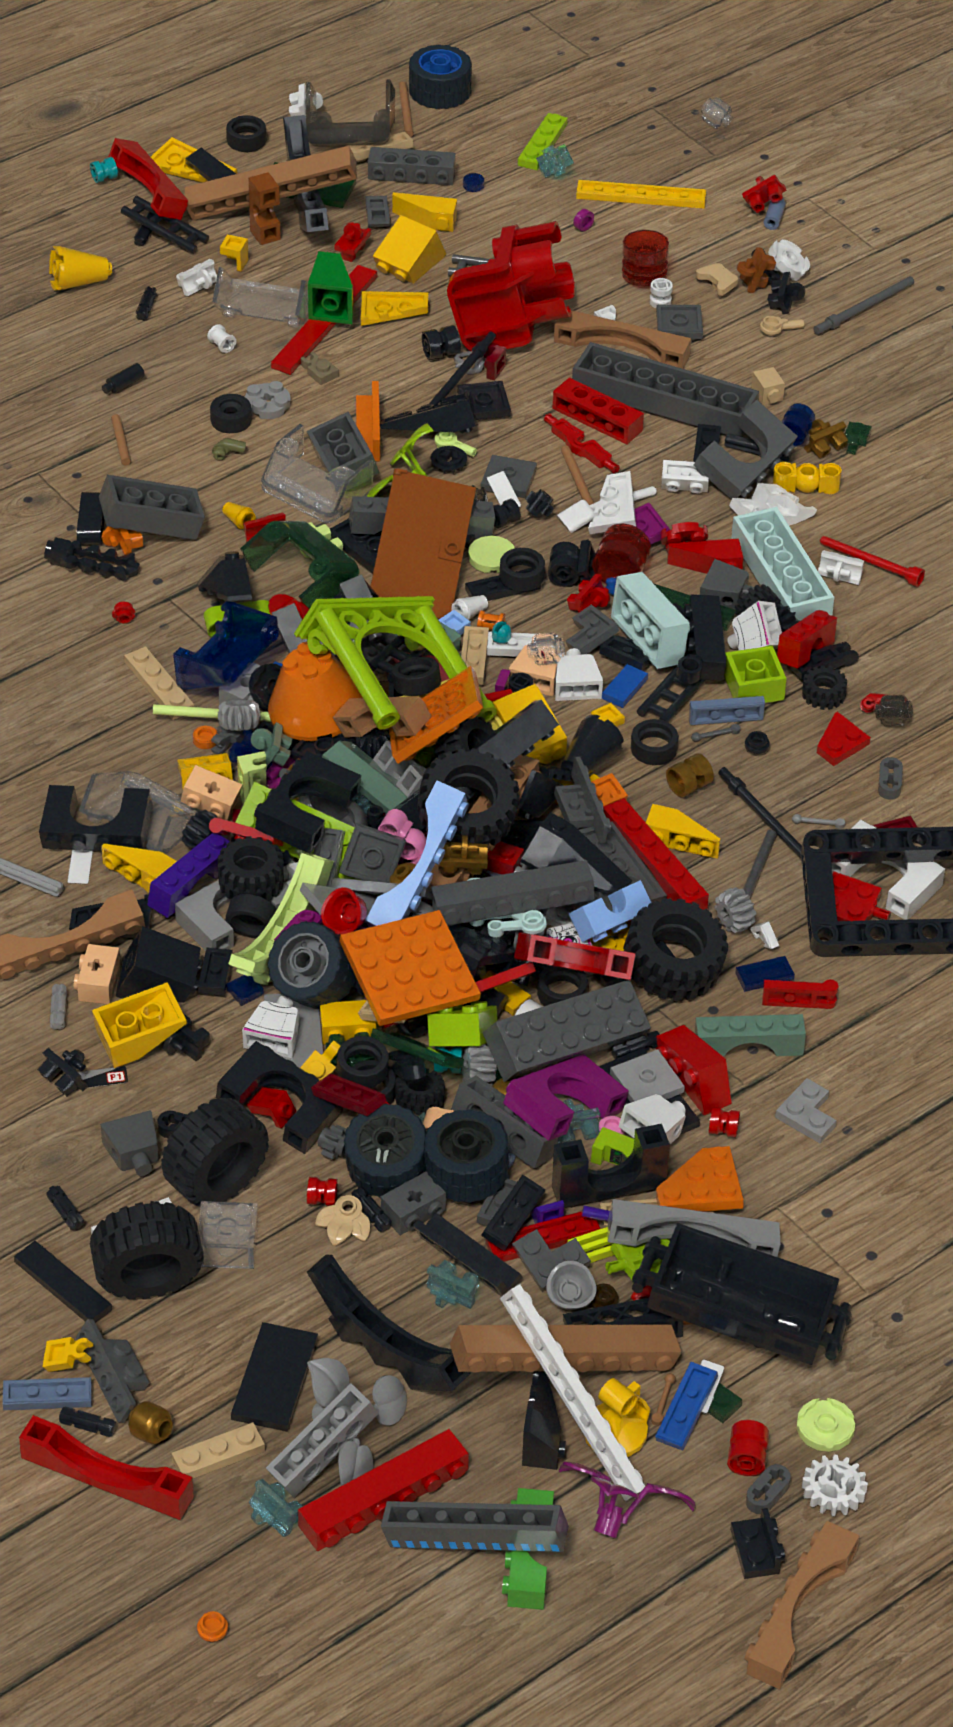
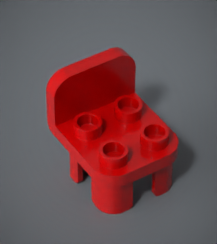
M557 221L520 228L517 224L502 227L500 237L492 239L494 259H489L486 264L461 268L451 275L447 287V296L461 341L468 350L472 351L475 344L482 341L490 331L496 335L492 344L506 347V349L521 347L532 341L535 324L571 317V308L565 305L564 300L575 296L572 268L568 262L554 264L552 258V244L559 243L562 239V233Z

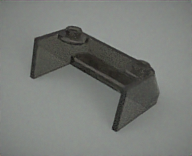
M390 79L386 80V109H381L375 114L374 122L333 123L331 116L327 112L316 111V91L311 82H306V125L308 140L311 145L316 147L381 145L389 141L395 124V88Z

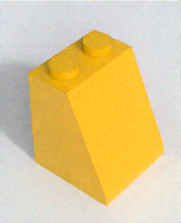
M400 215L373 254L377 269L381 272H389L400 281L404 282L406 280L414 284L445 257L446 252L436 230Z
M536 684L493 701L497 709L496 714L503 724L535 700H542L556 719ZM560 724L553 729L555 733L545 741L540 739L533 744L535 749L526 756L537 759L539 763L544 764L565 756L567 736Z

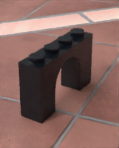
M307 751L301 759H296L292 770L282 776L276 789L272 788L265 802L258 804L254 813V817H256L255 829L310 854L322 840L325 820L298 808L292 803V800L300 796L313 795L322 797L347 809L359 794L362 775Z
M49 785L39 829L42 848L102 851L103 844L139 849L145 848L153 808L150 789L125 788L120 811L114 819L103 825L86 826L74 820L78 804L75 787Z
M257 1041L251 1045L217 1084L216 1099L231 1098L232 1100H237L243 1106L263 1087H283L295 1093L300 1099L302 1106L285 1124L283 1141L303 1154H306L316 1143L322 1130L325 1127L329 1128L343 1112L342 1106L313 1096L311 1087L320 1081L315 1075L305 1072L291 1060H286L275 1053L270 1047L264 1046Z
M662 1123L636 1128L631 1155L621 1164L606 1170L588 1169L589 1159L581 1139L554 1144L552 1189L557 1202L563 1200L564 1207L656 1189L667 1179L670 1143Z

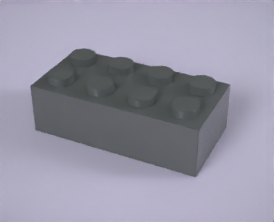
M107 474L99 495L106 526L116 529L123 528L136 532H149L161 536L168 535L181 539L196 540L205 519L196 488Z

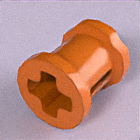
M480 610L477 627H487L489 631H492L493 626L497 622H505V613L495 615Z

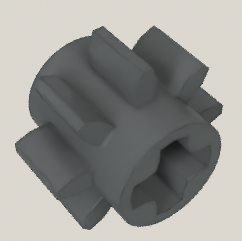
M332 1125L331 1129L325 1127L318 1138V1146L323 1148L321 1155L332 1160L334 1158L338 1159L339 1156H345L344 1138L346 1128Z

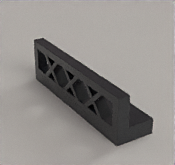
M435 1213L426 1225L420 1220H417L413 1225L424 1241L501 1297L514 1288L523 1278L518 1271L438 1213Z
M649 1297L563 1314L565 1325H573L574 1322L579 1321L586 1322L588 1325H672L676 1338L683 1337V1320L646 1308ZM638 1310L644 1314L634 1317L629 1315V1312ZM609 1315L616 1318L615 1321L611 1322L601 1320L602 1317Z

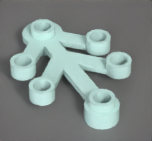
M538 910L469 922L472 926H481L485 920L515 919L504 922L500 920L490 921L488 923V934L491 937H500L504 934V931L522 930L528 934H538L547 926L545 917Z

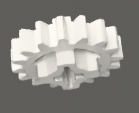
M834 1454L833 1460H828L824 1455L822 1456L821 1463L813 1460L811 1468L806 1467L802 1481L804 1498H811V1507L821 1506L820 1513L822 1514L828 1509L831 1510L832 1516L836 1515L837 1510H841L844 1515H847L849 1507L856 1511L858 1503L864 1502L868 1482H865L866 1474L865 1472H858V1463L852 1466L849 1465L848 1457L843 1461H839L836 1454Z

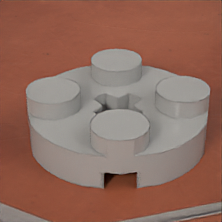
M279 381L258 385L252 384L247 387L245 398L251 404V414L253 415V412L259 414L261 419L281 417L285 414L284 410L287 408L289 410L291 406L290 393Z

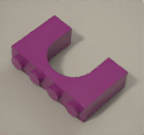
M582 1054L510 1081L506 1088L507 1093L503 1104L550 1141L567 1134L575 1113L554 1094L568 1095L578 1099L603 1119L622 1112L629 1090Z

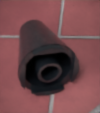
M588 715L581 721L562 760L561 769L572 772L574 757L580 756L590 774L617 757L623 750L622 743L624 742L620 730L608 719L604 722L598 719L599 715Z

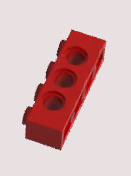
M570 377L553 391L552 409L626 445L643 431V412Z

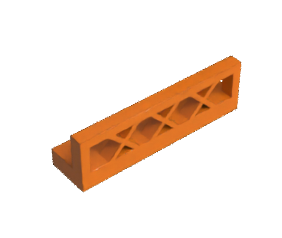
M372 381V395H356V426L375 461H380L379 381Z

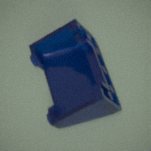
M226 601L221 606V611L225 612L222 621L215 623L216 633L196 653L181 647L173 653L177 686L186 691L230 686L272 642L277 640L279 636L277 617L232 601Z

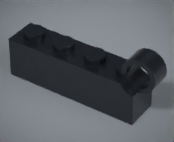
M690 594L689 604L684 606V617L688 619L690 625L687 652H691V654L679 659L676 676L681 682L687 684L696 683L699 679L723 680L726 655L720 597Z

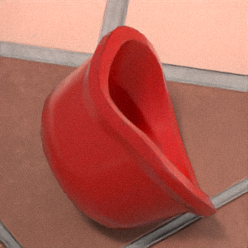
M346 887L338 888L331 892L325 899L321 909L323 924L335 931L336 934L354 932L365 922L367 917V907L364 900L356 895L353 890Z

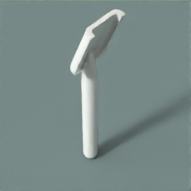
M651 486L633 491L634 501L654 496L657 493L656 488ZM580 500L556 516L563 522L569 532L573 533L593 520L595 507L598 506L600 501L589 505L585 500Z

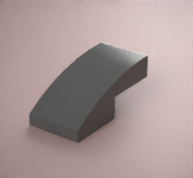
M387 195L365 196L368 227L390 226Z

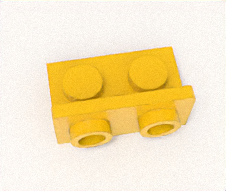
M227 753L177 760L182 780V789H184L195 765L233 780L231 761Z

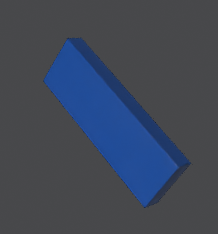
M690 1362L657 1431L656 1441L682 1451L684 1450L718 1377L717 1371Z

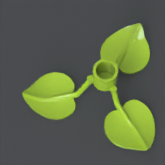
M428 423L418 428L402 448L397 451L390 461L391 465L402 457L412 470L411 473L427 476L411 450H413L414 444L419 437L434 431ZM406 452H407V454L409 455L410 459L412 460L413 464H412L411 461L407 458ZM389 475L376 484L369 491L367 497H374L385 485L392 482L393 475Z

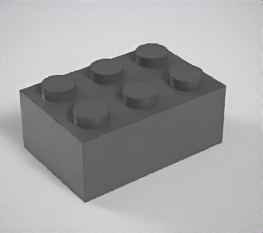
M349 412L307 431L313 449L337 493L380 473L368 445Z

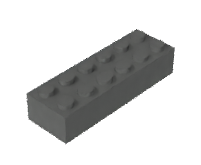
M626 980L496 1021L483 1032V1035L502 1079L506 1082L582 1054L587 1056L612 1048V1046L620 1043L624 1044L625 1041L642 1036L651 1029V1026L631 981Z

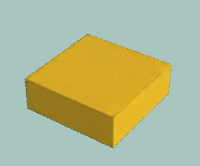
M612 703L595 709L590 714L599 715L598 719L604 722L608 719L616 727L625 723V716Z

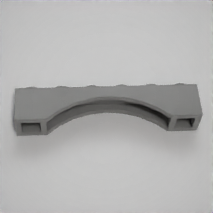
M612 1199L608 1217L609 1243L637 1246L649 1242L654 1236L660 1239H669L673 1235L676 1224L680 1223L775 1257L778 1256L781 1245L779 1222L617 1199Z

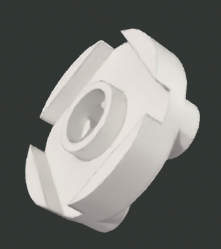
M788 240L775 241L769 248L768 254L773 256L776 261L774 270L781 271L782 273L790 272V278L794 281H798L810 268L807 256L804 259L800 254L802 250Z

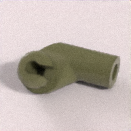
M224 438L214 445L212 449L213 457L216 460H223L224 456L230 451L244 453L246 442Z

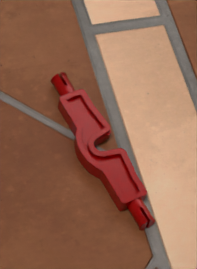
M551 413L545 415L544 421L552 426L551 432L563 440L570 447L572 453L585 457L598 468L606 467L613 474L619 471L620 466L612 461V454L606 451L595 440L582 442L585 437L582 430L564 418L558 420Z

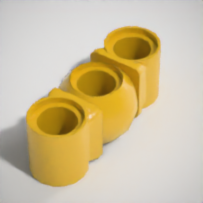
M780 462L774 467L773 484H777L787 492L791 491L795 493V488L803 493H810L818 488V493L835 494L840 489L842 469L835 463L819 464V468L813 464L804 463L796 468V463Z

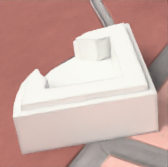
M613 305L595 311L594 316L616 321V309Z
M769 922L750 927L756 939L761 938L765 943V948L773 949L779 946Z

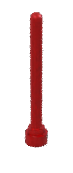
M826 536L820 538L821 545L903 576L908 581V584L919 587L924 579L925 570L917 566L906 568Z

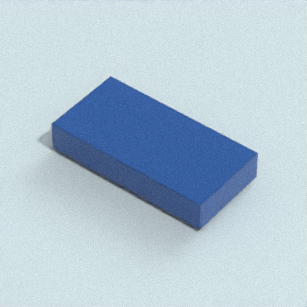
M627 664L602 692V699L624 708L648 680V673Z

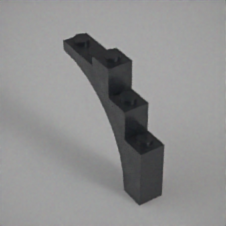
M306 116L283 117L287 151L286 161L311 155ZM318 189L293 195L294 205L298 207L300 229L306 232L329 230L327 208L321 200Z
M333 1255L323 1256L307 1271L308 1276L332 1314L328 1319L341 1341L362 1342L376 1365L396 1366L410 1389L452 1392L471 1374L470 1372H458L452 1349L442 1348L425 1342L408 1333L379 1311L356 1288Z

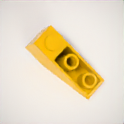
M652 804L646 823L668 848L718 859L720 838L678 809Z
M111 844L102 845L103 864L108 869L123 875L128 881L141 886L148 893L150 883L177 862L160 851Z

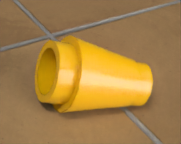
M227 502L222 508L223 514L239 529H244V522L256 520L255 513L249 507Z

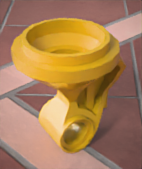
M611 1378L601 1388L598 1399L603 1403L596 1406L601 1416L610 1424L611 1432L618 1443L625 1448L627 1457H630L640 1451L646 1442L648 1433L647 1420L650 1407L640 1397L641 1386L633 1381L626 1387L617 1379ZM585 1437L586 1443L591 1447V1445Z

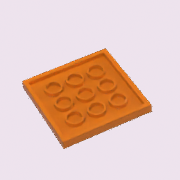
M471 666L421 698L432 717L415 736H397L393 728H389L392 757L398 764L403 760H411L416 756L417 751L425 746H432L438 741V737L446 732L451 733L455 731L461 722L467 718L473 719L481 712L483 704L477 674Z
M440 910L340 935L339 942L379 1026L480 999L481 993Z

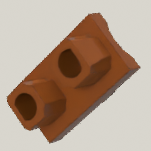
M756 247L751 259L747 258L746 262L741 261L738 263L736 268L741 273L739 278L747 284V291L749 293H754L756 288H766L768 276L763 272L764 270H774L776 261L773 256L766 255L762 248Z

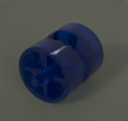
M801 403L792 404L788 408L781 422L798 436L793 443L794 446L801 445L806 439L809 430L812 428V422L815 420V414L810 407Z

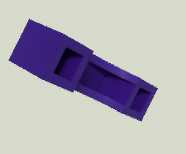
M216 833L209 835L150 883L147 905L165 917H170L175 913V903L187 897L200 878L206 874L214 879L218 877V855H220L221 849L226 848V844L230 841Z

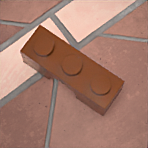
M269 172L249 177L250 232L260 245L281 240L280 221L277 219L273 206L280 204L279 185Z

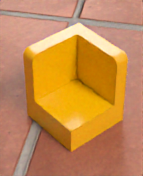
M227 234L220 245V254L236 260L237 271L242 272L249 260L248 239Z

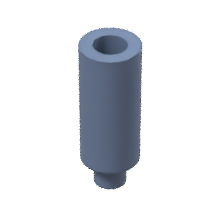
M784 198L778 202L770 201L763 222L767 229L774 230L778 228L786 205Z

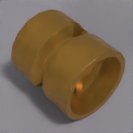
M697 753L683 762L669 767L666 771V778L671 790L677 796L685 797L697 788H702L714 780V773L707 758Z

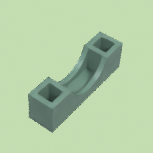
M803 1014L696 1017L694 1033L723 1057L732 1048L747 1043L766 1045L774 1051L776 1056H803L806 1032Z

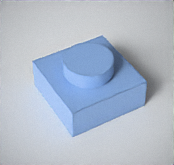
M455 610L439 619L440 622L454 629L460 635L464 633L465 626H471V621Z

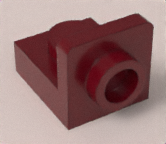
M491 343L487 353L484 355V358H486L484 367L486 369V378L495 381L506 366V347Z

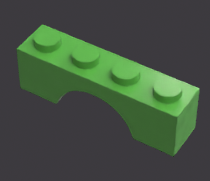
M518 1488L517 1500L511 1499V1504L553 1505L554 1491ZM506 1550L505 1568L510 1569V1575L503 1576L502 1594L508 1595L507 1607L544 1610L547 1567L536 1562L529 1555L528 1551Z

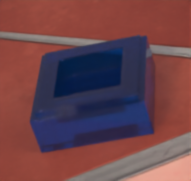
M243 975L227 983V991L241 1006L264 995L262 986L256 983L252 976Z

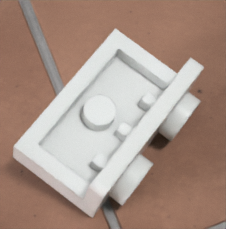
M663 460L661 489H667L671 492L679 490L692 493L708 492L709 478L694 466L695 462Z

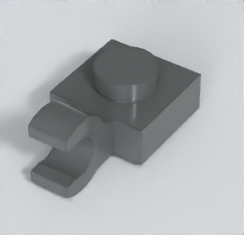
M221 726L217 727L218 734L211 739L217 745L211 751L216 754H223L230 743L237 746L249 736L252 729L231 731L230 729L225 730Z

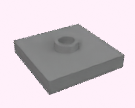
M658 1049L610 1068L611 1076L629 1090L627 1098L630 1103L655 1094L662 1096L664 1099H669L684 1093L685 1086Z

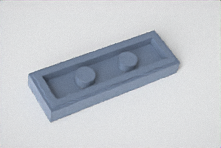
M764 696L690 701L689 723L690 725L763 720Z
M91 1377L3 1380V1410L55 1409L65 1406L70 1408L91 1407Z

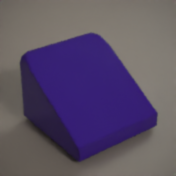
M563 1200L533 1209L531 1216L535 1224L564 1216Z

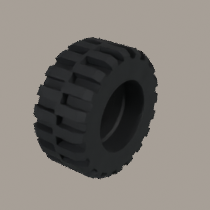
M465 748L456 749L454 754L448 751L442 754L441 759L436 758L423 774L417 802V811L420 813L419 819L422 825H426V832L428 833V815L425 802L436 781H440L453 788H475L483 792L492 804L490 808L483 812L465 813L463 818L459 817L455 824L457 826L456 833L451 841L447 840V842L462 843V835L468 836V843L488 845L490 843L492 846L499 843L501 837H506L510 832L519 804V785L514 780L515 775L509 768L506 770V763L501 759L495 760L493 754L489 752L482 754L479 753V749L473 748L471 751H465Z
M669 898L662 899L661 903L658 901L649 903L648 907H643L638 911L637 916H634L630 924L623 947L625 952L635 953L632 975H634L633 980L638 986L643 985L646 992L658 994V998L666 999V997L672 998V1001H681L685 997L686 1000L696 998L697 994L699 996L704 995L708 992L709 988L716 984L726 959L728 943L726 941V932L724 929H721L722 924L717 918H712V913L709 910L699 908L700 905L694 902L690 904L686 903L684 899L672 901ZM664 940L679 942L687 946L694 953L695 957L680 959L669 956L661 951L655 943Z
M231 1098L212 1099L209 1103L199 1105L198 1109L194 1112L188 1113L186 1115L187 1118L182 1123L179 1122L175 1127V1132L170 1134L167 1140L168 1145L163 1149L161 1166L165 1179L195 1206L214 1207L216 1204L227 1202V1199L230 1197L234 1198L239 1194L238 1191L242 1188L245 1189L250 1184L249 1181L253 1176L257 1175L259 1172L258 1168L266 1159L265 1153L268 1152L269 1138L265 1125L240 1102Z
M151 1201L149 1204L141 1202L135 1203V1206L122 1207L118 1212H112L107 1215L105 1221L101 1220L90 1237V1249L96 1280L103 1289L120 1298L125 1296L127 1299L134 1300L136 1298L151 1299L152 1296L158 1295V1297L166 1295L167 1292H175L183 1284L187 1285L192 1281L193 1277L197 1276L204 1260L195 1218L179 1205L176 1207L173 1203L169 1202L160 1204L159 1201Z

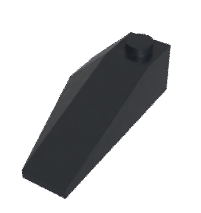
M236 551L226 552L225 556H219L197 582L199 591H207L209 595L217 594V598L225 601L252 599L244 555H239V552Z
M552 812L549 813L539 827L520 861L532 869L587 860L594 879V891L607 895L632 883V880L573 824Z

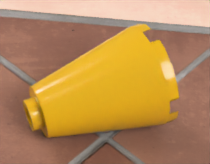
M53 246L55 250H51L49 274L54 276V281H50L55 291L104 281L112 274V264L105 257L62 246Z

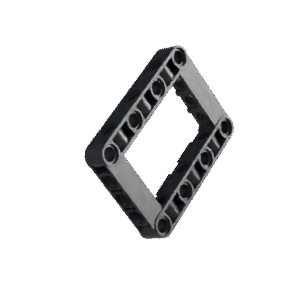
M953 827L812 830L806 833L801 848V861L811 951L820 957L953 954V918L837 921L831 862L881 864L882 861L917 863L933 862V860H953ZM914 844H920L922 847L915 846ZM862 845H868L871 848H865ZM810 846H817L819 849H813ZM924 935H930L933 938L929 939L926 938ZM872 936H877L881 938V940H875L872 938ZM824 937L829 941H822L819 938Z

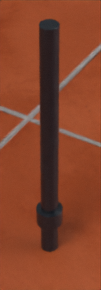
M490 331L482 341L475 344L472 348V353L430 401L429 405L437 406L441 399L447 397L474 363L487 353L488 347L496 338L495 333Z
M722 767L718 774L726 781L728 788L735 795H739L801 859L802 845L746 789V784L739 777H735L726 767Z

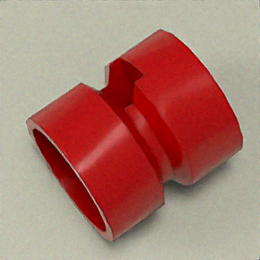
M740 1420L732 1426L727 1465L734 1473L743 1476H756L765 1470L767 1455L765 1451L768 1446L769 1430L764 1424L755 1420Z

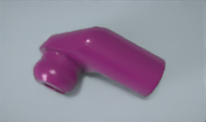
M289 756L283 767L275 762L272 763L266 771V783L275 780L279 776L281 769H288L295 762L293 758Z

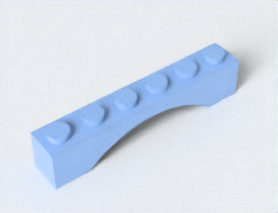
M436 781L425 802L428 815V834L422 856L413 871L402 883L376 898L365 920L368 927L408 918L412 910L416 911L422 897L419 895L423 887L427 888L433 878L431 871L435 863L440 864L444 857V845L447 840L451 841L457 830L455 824L459 817H464L468 809L469 803H467V797L464 792Z

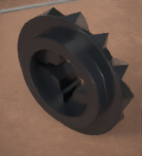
M455 446L439 447L432 452L430 457L431 465L435 467V470H442L444 474L447 471L454 474L455 470L462 471L463 467L467 466V454L461 448Z

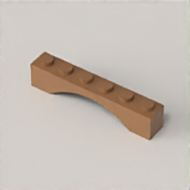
M572 311L571 317L558 319L555 323L554 342L574 347L588 345L590 342L624 346L641 352L654 361L684 369L690 357L691 338L576 311Z
M131 889L107 898L102 907L89 920L66 933L41 938L19 937L8 933L1 935L0 979L11 978L16 973L24 970L36 969L41 964L49 961H59L66 955L75 952H84L88 944L109 943L119 936L137 933L142 926L145 927L143 913L133 890Z
M826 1521L821 1531L818 1529L815 1531L810 1542L811 1549L809 1553L803 1552L797 1565L798 1572L796 1575L791 1574L784 1588L786 1593L783 1598L778 1597L771 1610L773 1615L770 1621L764 1620L758 1632V1637H760L756 1644L751 1643L746 1652L744 1660L748 1661L747 1675L779 1690L781 1689L794 1663L795 1646L792 1639L791 1623L797 1609L804 1599L817 1587L831 1579L845 1575L857 1553L860 1535L829 1521Z

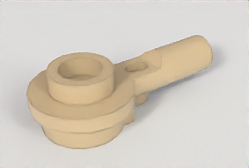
M766 316L760 323L761 331L768 336L779 334L783 329L804 327L803 319L787 320L775 316Z

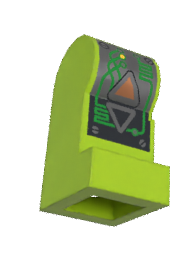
M602 1127L592 1145L591 1162L600 1166L603 1161L615 1165L621 1164L631 1155L634 1139Z

